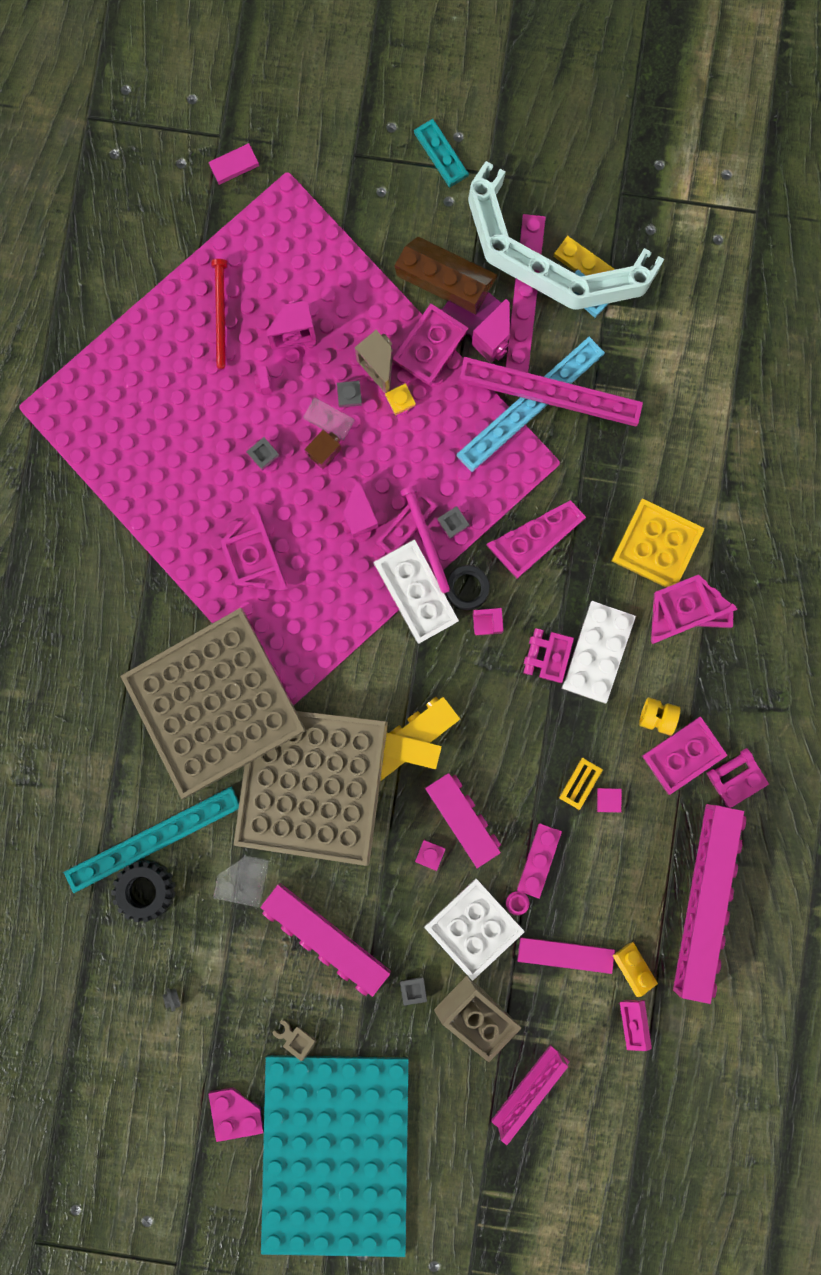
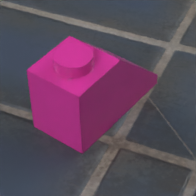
M356 482L343 512L345 520L341 521L346 534L351 533L353 538L379 527L360 482Z

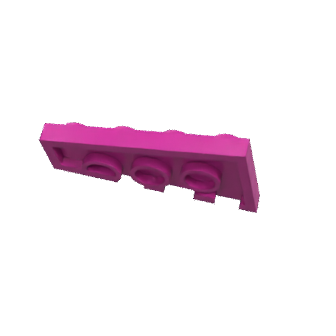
M570 500L514 531L512 530L504 536L487 543L486 546L518 579L586 517Z

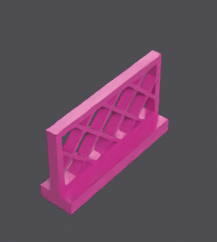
M549 1045L491 1120L498 1127L501 1141L508 1145L568 1068L570 1061L551 1045Z

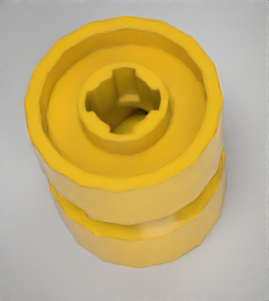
M648 697L641 712L639 726L651 730L656 727L658 732L672 736L679 720L680 707L669 703L663 706L661 701Z

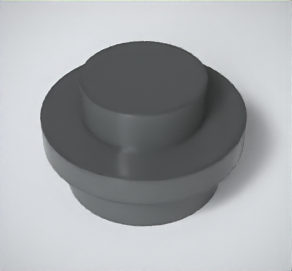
M166 988L167 993L162 995L166 1009L171 1008V1011L174 1012L175 1008L181 1007L176 988L171 990Z

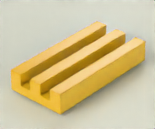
M581 758L559 799L580 810L603 769ZM585 764L588 767L583 773L570 798L566 797ZM592 769L595 770L578 803L574 802Z

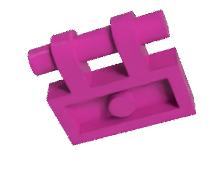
M535 628L533 637H530L529 640L531 646L528 657L524 659L523 664H525L523 673L533 675L534 667L541 668L539 678L562 683L574 638L551 632L549 640H543L544 631ZM540 647L546 648L543 661L537 659Z

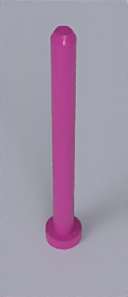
M416 486L407 487L400 491L401 495L407 498L440 590L443 594L447 593L450 587L415 493L418 492Z

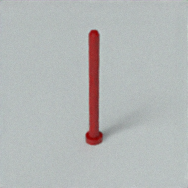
M213 259L211 267L215 269L216 366L218 369H224L226 366L224 269L228 266L225 259Z

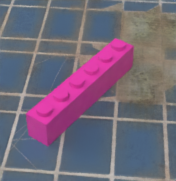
M279 883L260 907L264 910L262 914L272 922L276 920L282 924L281 929L291 937L293 934L301 940L299 943L306 950L311 951L313 949L319 954L318 959L327 966L332 964L338 969L337 974L346 981L351 979L356 983L355 988L363 995L367 996L369 994L373 997L390 975V969L283 884Z

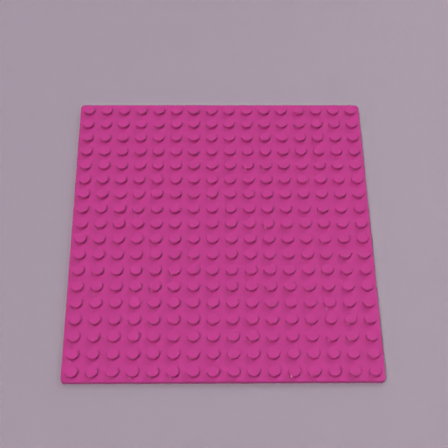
M290 173L283 174L21 403L19 407L22 413L212 623L239 608L244 610L293 706L399 611L373 562L387 555L384 550L375 544V541L409 504L407 498L402 497L401 490L410 486H416L418 492L421 490L438 505L434 512L426 519L425 523L444 570L551 474L560 463L526 425L473 472L456 456L457 453L505 412L509 406L494 390L458 381L464 358L456 350L431 386L392 362L390 391L406 383L416 403L415 407L395 416L385 393L357 362L355 347L377 330L381 335L384 333L392 342L393 358L422 314ZM213 259H225L228 266L224 269L226 366L224 369H218L216 366L215 269L211 267ZM294 299L308 300L316 341L272 350L266 331L282 307ZM257 366H267L272 394L263 395L261 389L256 388L254 375L258 374ZM360 381L362 406L339 407L337 383ZM323 429L327 433L333 432L340 439L339 444L341 446V451L324 469L320 468L310 459L304 450ZM265 437L277 451L279 457L264 470H261L246 451ZM356 482H360L379 527L353 538L351 533L346 534L341 521L345 520L343 512ZM255 506L258 508L288 589L286 591L236 586L220 541L227 534L231 533L236 524L242 521ZM457 506L469 523V527L450 539L437 518ZM417 530L406 543L412 540L416 541L434 574L419 530Z

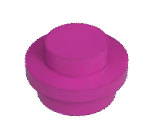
M515 891L508 895L506 907L511 914L522 915L527 912L530 903L526 894Z

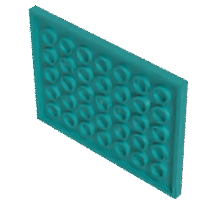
M266 1056L261 1254L405 1257L408 1058L306 1056L303 1061H300L295 1056Z

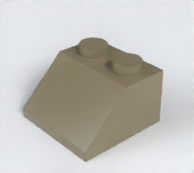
M375 330L355 347L356 359L382 391L387 393L390 391L392 342L384 333L381 335Z

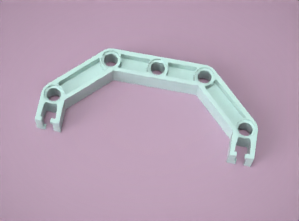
M487 161L484 163L471 183L468 202L485 258L490 264L571 309H583L636 298L646 293L664 259L658 256L655 264L648 270L643 265L647 257H650L651 252L645 248L634 266L580 277L510 238L496 194L503 185L505 171L500 169L495 180L489 182L487 179L493 165Z

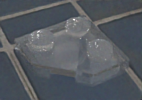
M245 856L218 874L213 898L260 907L270 860Z

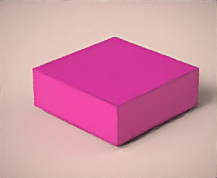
M597 788V812H621L622 789Z

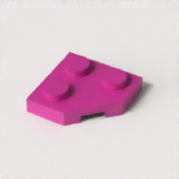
M234 1087L209 1092L216 1142L264 1133L261 1107L249 1101Z

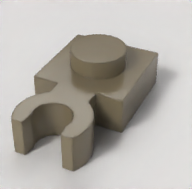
M281 1020L280 1023L285 1027V1032L281 1034L274 1030L272 1032L273 1035L278 1039H285L286 1042L283 1047L300 1061H303L317 1040L299 1026L293 1031L288 1021Z

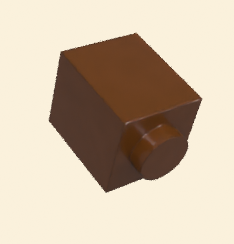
M323 429L304 449L305 453L320 468L324 469L341 451L340 439L333 432L327 433Z

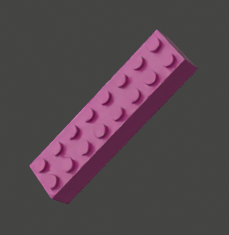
M706 804L673 986V991L684 999L711 1004V999L716 996L717 984L714 983L715 976L719 974L721 969L719 953L720 949L723 950L725 946L723 930L724 925H728L730 913L727 911L728 902L732 901L734 895V888L731 887L732 879L736 878L738 872V864L735 863L736 856L740 854L742 849V840H739L740 833L746 826V816H744V811L709 804Z

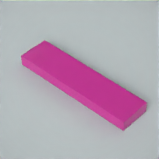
M520 937L517 961L612 974L614 962L612 955H614L615 950Z

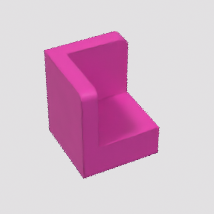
M502 608L474 610V634H502Z

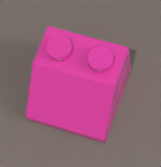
M294 299L282 307L266 331L272 350L316 341L308 300Z
M507 299L473 331L472 346L490 363L495 359L499 361L507 353L506 348L509 345L510 302Z

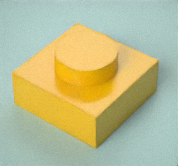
M406 383L385 393L395 416L416 406Z

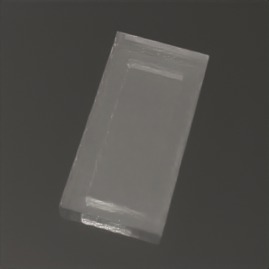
M315 397L303 416L308 422L324 429L328 433L330 431L343 441L355 421L353 418Z

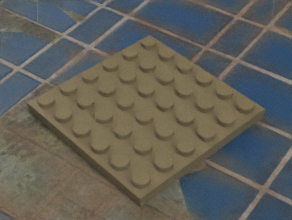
M242 608L235 610L120 676L181 799L190 797L306 731Z
M296 711L306 731L244 766L233 846L369 866L388 722Z

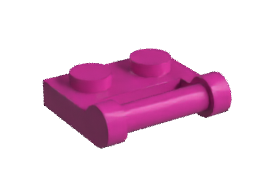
M747 748L742 750L739 756L716 770L711 769L707 772L710 781L727 808L735 806L769 785L756 764L753 755ZM744 763L747 764L749 768L722 784L720 780L722 776Z

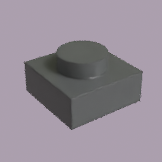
M360 381L337 383L339 407L362 406Z
M265 437L246 451L261 470H264L279 457L277 451Z
M457 506L437 518L450 539L469 527V523Z
M424 977L400 980L404 1006L427 1002Z

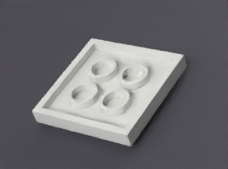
M474 879L424 926L472 981L524 933V930L477 879Z

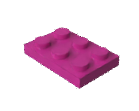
M430 303L392 358V362L431 386L467 334L469 328Z
M701 717L696 718L642 755L668 795L728 756Z

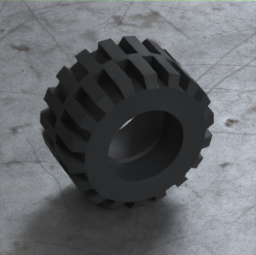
M144 860L126 866L124 870L117 874L118 878L112 884L115 888L111 890V895L115 896L113 904L118 905L119 909L117 911L120 914L124 913V918L128 920L134 919L133 922H148L164 914L172 905V899L176 894L174 892L176 885L171 880L173 877L171 872L168 873L164 865L160 866L156 861L149 862V860ZM139 877L148 878L155 885L156 897L151 904L144 905L137 902L132 894L133 883Z

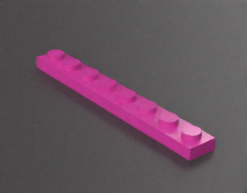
M523 214L520 243L540 255L542 253L545 216ZM517 278L515 279L506 368L528 373L537 290Z
M464 357L458 380L459 382L632 426L638 425L643 402L467 357Z

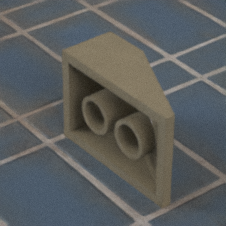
M468 976L434 1009L443 1026L488 1062L521 1030V1026Z

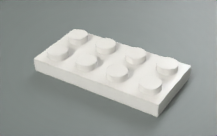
M415 540L406 543L373 562L418 644L459 621L446 596L441 592L438 582Z
M591 601L561 689L606 704L636 616Z

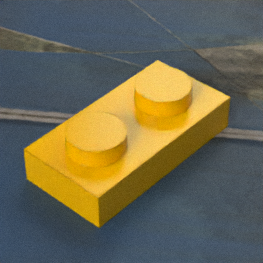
M634 942L628 943L612 955L636 997L643 996L658 984Z

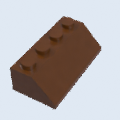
M416 237L404 247L395 264L397 277L446 301H450L475 315L497 278V274L420 237Z

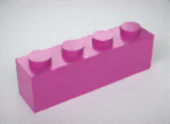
M447 773L425 789L476 868H479L501 853L498 849L501 844L494 834L490 836L485 828L488 824L481 814L477 816L472 808L475 807V804L468 794L464 796L459 788L463 785L457 776L453 775L451 777Z

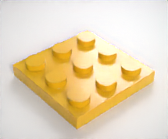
M641 499L614 554L612 562L667 588L680 582L705 528L645 499Z

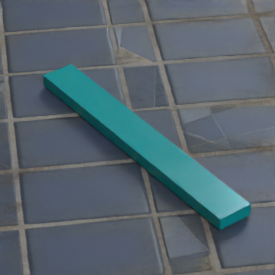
M229 787L63 873L72 892L76 893L238 810L240 801L233 787Z

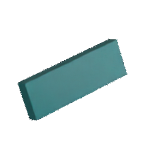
M434 119L414 130L417 139L449 188L468 177V171Z

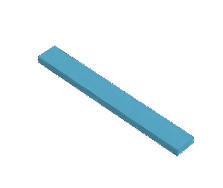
M588 337L544 377L572 384L599 360L605 352ZM520 397L458 452L456 456L473 472L548 404Z

